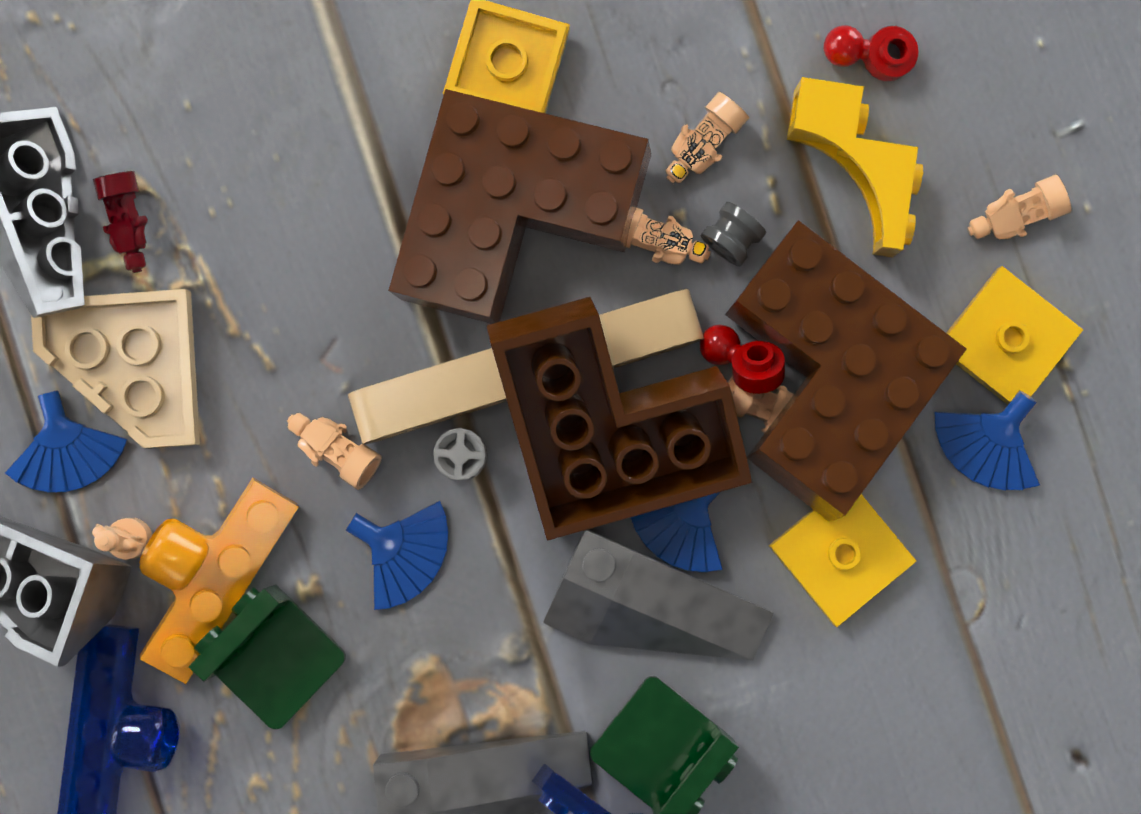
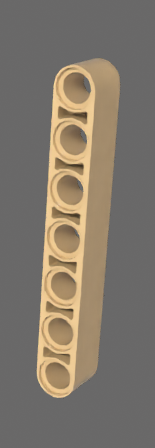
M689 289L675 291L599 315L613 369L699 342L700 339H704ZM492 348L367 386L348 394L362 444L381 441L507 402Z

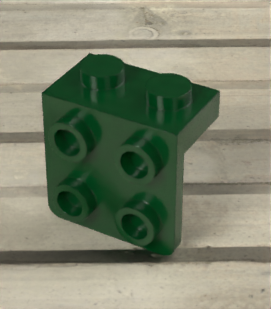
M277 585L264 588L261 592L253 587L231 609L237 617L223 631L218 626H215L194 647L200 655L191 663L189 668L203 682L217 676L269 728L280 729L343 665L346 654Z
M649 676L641 683L592 745L590 756L597 765L651 807L653 814H698L705 802L700 796L713 780L720 784L730 774L738 761V758L733 754L739 747L728 733L656 676Z

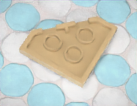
M177 289L84 296L85 305L79 309L37 318L31 316L33 352L70 381L73 387L102 413L110 416L126 430L128 435L142 448L200 445L191 291Z

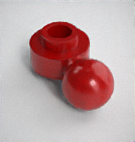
M842 25L832 29L827 34L823 45L824 54L833 65L848 67L859 60H863L868 72L873 77L882 81H894L910 72L917 62L919 53L918 45L913 35L899 26L884 27L869 39H864L856 28ZM888 44H894L899 48V59H894L889 55Z
M714 325L705 330L703 333L704 339H700L699 343L702 356L707 362L717 366L731 363L733 380L740 389L748 393L763 394L775 390L782 384L785 378V357L778 346L766 341H752L741 345L736 331L727 325Z

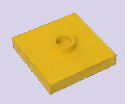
M470 0L443 95L445 89L546 114L570 32V24L486 0Z
M1000 266L946 333L967 348L956 365L1008 405L1019 390L1030 397L1034 394L1083 329L1005 267Z
M862 494L846 516L827 521L812 509L768 545L835 627L842 624L916 562V559Z

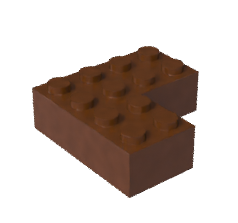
M445 89L388 291L403 301L493 324L500 322L526 228L625 253L630 225L639 202L651 158L649 139Z
M798 220L725 313L728 318L758 341H766L778 346L784 354L785 361L806 377L748 454L747 459L827 521L846 516L967 348Z
M591 297L486 325L547 541L752 483L731 388L717 366L619 393L599 313Z

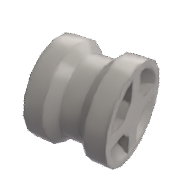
M463 428L451 429L442 434L436 442L433 452L434 463L438 470L447 478L458 481L470 480L479 475L484 469L488 458L487 447L482 438L474 432Z

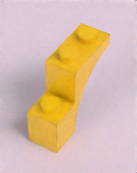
M801 77L794 90L787 140L800 142L825 153L846 170L857 184L868 206L873 227L872 255L893 258L903 251L904 245L911 244L915 232L916 216L909 214L911 194H918L923 177V164L916 163L918 147L856 138L857 134H864L869 115V104L861 103L864 86Z

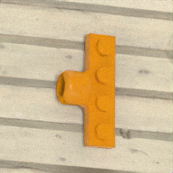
M252 478L221 528L215 534L203 535L174 518L166 519L159 525L141 554L139 568L143 575L170 589L175 598L142 649L140 660L186 684L193 674L189 666L200 655L194 647L215 626L222 629L232 613L231 609L241 599L299 508L297 503Z

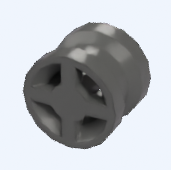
M726 202L719 211L720 219L715 225L707 226L700 236L717 254L740 267L748 257L747 249L752 243H759L767 232L745 210L731 202Z

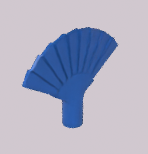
M1019 390L1004 411L996 414L934 412L935 430L943 452L954 467L970 480L988 488L991 487L1005 491L1024 490L1040 486L1024 448L1025 444L1019 430L1020 423L1037 403L1026 393Z
M59 391L39 395L38 399L45 420L44 426L33 438L34 441L5 474L16 483H20L33 490L48 493L68 492L83 488L104 476L123 453L128 439L92 429L84 424L68 419L64 412Z
M720 492L630 517L635 531L645 546L668 564L687 571L696 572L723 570L708 513L709 504Z
M440 501L401 521L398 520L384 527H379L356 513L346 529L348 533L369 544L371 547L372 565H374V610L392 608L406 603L420 594L433 581L442 566L447 551L448 526L446 514Z

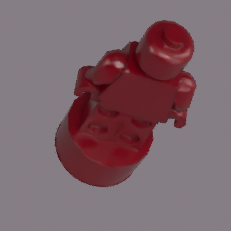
M135 171L119 172L93 179L97 198L99 201L103 200L110 222L109 225L103 226V230L106 234H109V242L112 248L119 254L126 253L123 256L126 270L133 273L142 272V268L146 267V261L143 252H139V250L146 247L147 242L144 230L148 219L146 216H139L135 207V194L140 192Z

